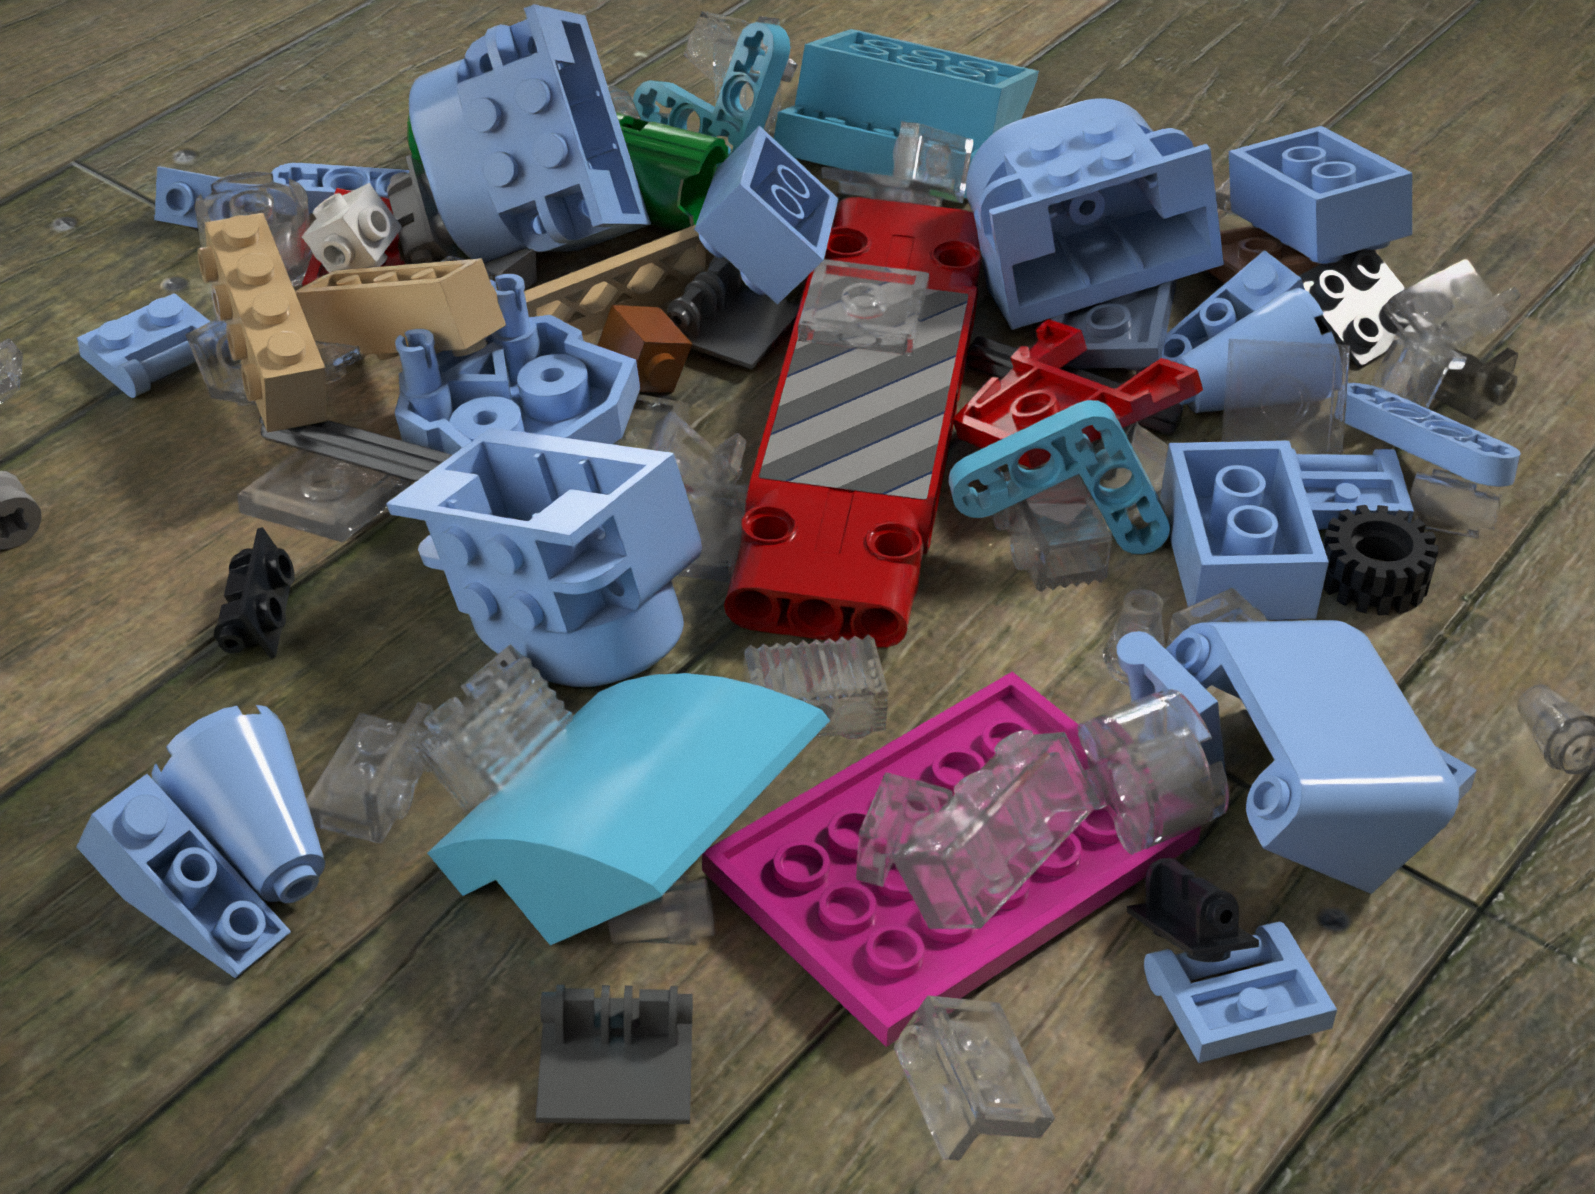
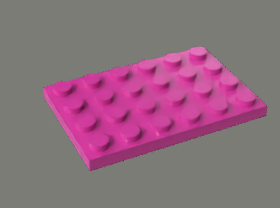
M1012 671L709 847L702 854V871L887 1047L1144 879L1148 867L1153 862L1162 858L1174 859L1197 844L1202 824Z

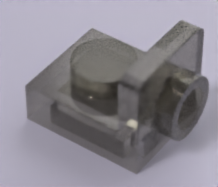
M1454 348L1422 372L1418 390L1477 420L1495 405L1502 406L1511 397L1517 384V376L1513 373L1518 352L1506 348L1484 364L1477 357Z

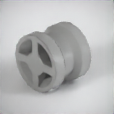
M0 471V549H11L24 544L32 538L40 526L42 516L41 509L31 495L26 493L17 477L7 471Z

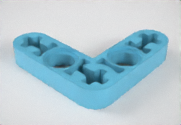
M760 22L751 23L742 30L715 107L673 83L649 80L638 86L634 93L632 106L636 119L687 130V119L695 111L700 118L698 133L714 137H728V142L733 145L732 152L728 146V155L730 156L758 126L764 129L790 54V39L787 32L779 25ZM762 39V43L768 47L766 55L765 51L760 48ZM751 67H753L752 70L760 71V75L750 73ZM748 82L753 89L754 98L750 108L745 111L740 104L739 96L742 87ZM655 100L666 108H672L670 114L659 113L660 108L655 104Z
M1087 400L1077 403L974 452L958 461L949 474L948 482L955 507L962 514L969 517L983 518L993 515L1080 474L1116 542L1123 550L1131 554L1153 552L1164 544L1170 531L1162 502L1115 413L1107 404L1100 401ZM1093 425L1099 431L1105 449L1095 453L1088 436L1082 432V429L1086 426ZM1035 448L1044 449L1051 454L1050 460L1040 469L1025 470L1018 465V460L1028 450ZM1004 464L1008 466L1011 477L1009 481H1005L1003 471L1000 472L999 467ZM1125 468L1132 472L1128 483L1120 488L1107 489L1099 484L1102 476L1111 469ZM979 479L983 485H987L988 489L977 493L976 489L969 487V483ZM1135 503L1143 520L1148 523V526L1139 530L1131 523L1126 509Z

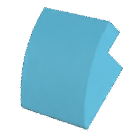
M850 29L805 44L795 105L778 111L774 140L797 159L968 199L966 180L974 155L993 133L1012 122L1022 119L1037 82L1039 71Z
M680 673L656 674L623 681L598 692L427 854L462 896L496 880L551 946L661 897L830 722V719L822 709L762 686L725 677Z

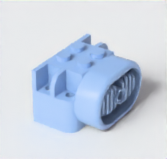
M535 4L524 8L526 20L511 26L500 24L487 29L485 36L470 45L464 59L419 76L411 87L409 94L411 127L438 212L454 242L471 259L482 258L483 263L522 249H533L537 252L578 251L651 225L585 15Z
M1106 98L1088 99L1012 122L993 133L980 146L972 159L967 174L966 192L969 205L975 217L987 289L1012 330L1224 265L1210 147L1207 144L1194 147L1186 134L1174 128L1153 131L1143 117L1125 103Z
M489 428L386 503L390 515L424 520L426 522L430 535L420 543L418 548L422 562L429 568L445 572L458 610L470 616L479 638L498 654L511 644L530 662L544 680L571 687H593L618 682L643 672L659 662L673 649L680 639L684 626L683 615L671 580L700 557L702 544L674 453Z

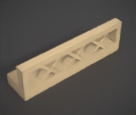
M693 225L524 291L529 317L552 315L581 330L582 336L604 328L612 305L656 307L683 296L686 286L699 273L708 272L709 264L714 255L703 246L699 239V233L694 230L696 225Z

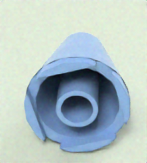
M1301 288L1286 291L1178 358L1176 363L1198 370L1203 391L1180 402L1182 406L1187 404L1193 412L1201 413L1322 401L1334 396L1331 392L1337 390L1341 383L1340 361L1332 331L1321 335L1314 319L1324 315L1317 301L1308 291Z
M256 705L260 714L243 715L238 706L223 708L197 720L176 735L166 746L171 758L164 766L162 772L155 763L151 773L152 779L262 899L269 902L281 901L283 903L299 901L308 896L317 887L319 877L325 868V860L285 728L278 716L266 706Z

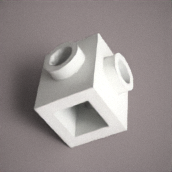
M368 183L343 196L340 193L334 194L319 204L313 211L316 220L302 238L312 250L315 258L323 264L329 273L336 270L380 267L386 261L387 255L384 251L402 229V226L371 184Z

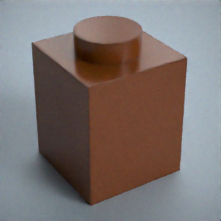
M612 305L597 346L636 359L640 383L639 392L674 393L692 343L660 307Z

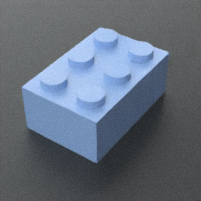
M758 126L715 170L694 230L699 233L701 243L711 254L718 258L725 257L740 270L743 281L752 291L759 295L766 294L778 305L824 260L838 198L764 129Z
M1323 126L1229 151L1231 211L1252 223L1254 227L1260 228L1279 239L1281 243L1289 245L1306 255L1313 262L1322 264L1334 263L1341 260L1345 254L1362 249H1382L1389 246L1390 241L1412 235V172Z
M1290 442L1169 443L1160 501L1169 522V537L1191 621L1316 619L1328 567V559Z

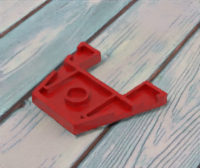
M1048 319L1036 330L1039 339L1030 350L1028 346H1021L1010 357L1013 368L1001 381L997 377H991L952 420L959 439L983 449L1083 401L1092 400L1107 404L1115 413L1121 427L1124 428L1203 391L1197 369L1162 357L1115 389L1061 370L1059 368L1085 352L1087 346L1082 330ZM1093 425L1082 429L1083 434L1088 436L1090 442L1101 438L1099 431ZM1031 449L1022 454L1018 463L1033 469L1048 462L1051 454L1044 449Z

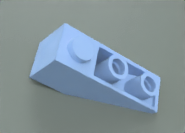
M1264 250L1166 334L1162 358L1176 362L1184 354L1284 292L1296 288L1305 290L1302 279Z
M148 774L141 777L91 814L76 846L77 849L125 901L235 979L291 933L289 928Z

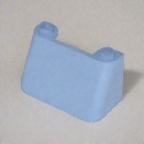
M1337 620L1201 622L1188 627L1166 648L1205 689L1212 685L1242 700L1274 758V761L1252 784L1246 804L1249 823L1263 849L1372 894L1435 837L1453 818L1459 803L1457 782L1372 643L1362 631Z

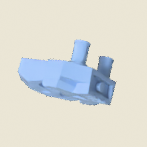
M516 274L498 275L495 277L496 282L490 280L497 293L498 304L506 326L485 337L487 345L481 350L459 357L453 356L452 350L436 354L434 336L425 329H412L405 332L409 347L406 345L405 337L399 335L395 340L396 350L399 353L403 369L399 373L400 394L395 409L402 441L452 455L489 428L614 444L624 435L640 391L636 359L583 341L581 330L552 315L529 317L524 293V280Z

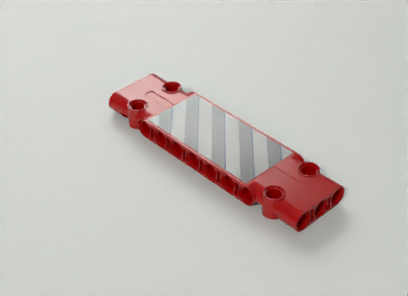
M850 197L840 201L837 205L824 260L807 278L747 491L745 515L741 522V545L724 602L726 615L738 626L755 631L871 647H891L897 645L905 638L913 600L918 592L922 556L929 553L954 428L952 419L957 413L967 362V352L971 343L975 321L978 278L982 256L973 212L861 197Z

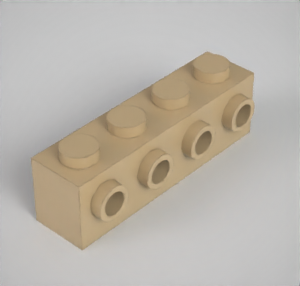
M264 214L238 215L228 219L205 222L207 247H201L197 250L200 272L204 283H212V299L219 322L226 321V335L233 361H241V376L246 397L249 402L256 401L267 433L327 421L325 366Z
M482 258L336 270L295 291L320 356H341L344 362L357 360L369 354H376L379 360L397 357L399 353L396 350V338L399 335L405 337L406 345L409 347L405 332L412 329H425L433 334L436 354L452 350L455 357L465 356L484 348L487 345L485 337L506 326L498 304L497 293L491 285Z

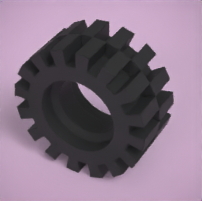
M1360 505L1356 507L1355 515L1347 508L1339 513L1338 519L1334 517L1331 519L1324 537L1323 546L1328 559L1324 590L1329 595L1339 591L1337 602L1344 606L1351 600L1358 602L1356 611L1366 614L1368 606L1377 607V615H1389L1391 606L1396 609L1398 614L1408 612L1410 604L1415 607L1420 605L1424 595L1427 596L1438 556V545H1435L1436 537L1432 531L1424 532L1426 524L1419 518L1412 523L1407 522L1409 513L1400 509L1396 516L1387 514L1389 506L1377 505L1376 513H1370L1367 505ZM1371 558H1376V559H1380V560H1384V561H1378V560H1374V559H1371Z

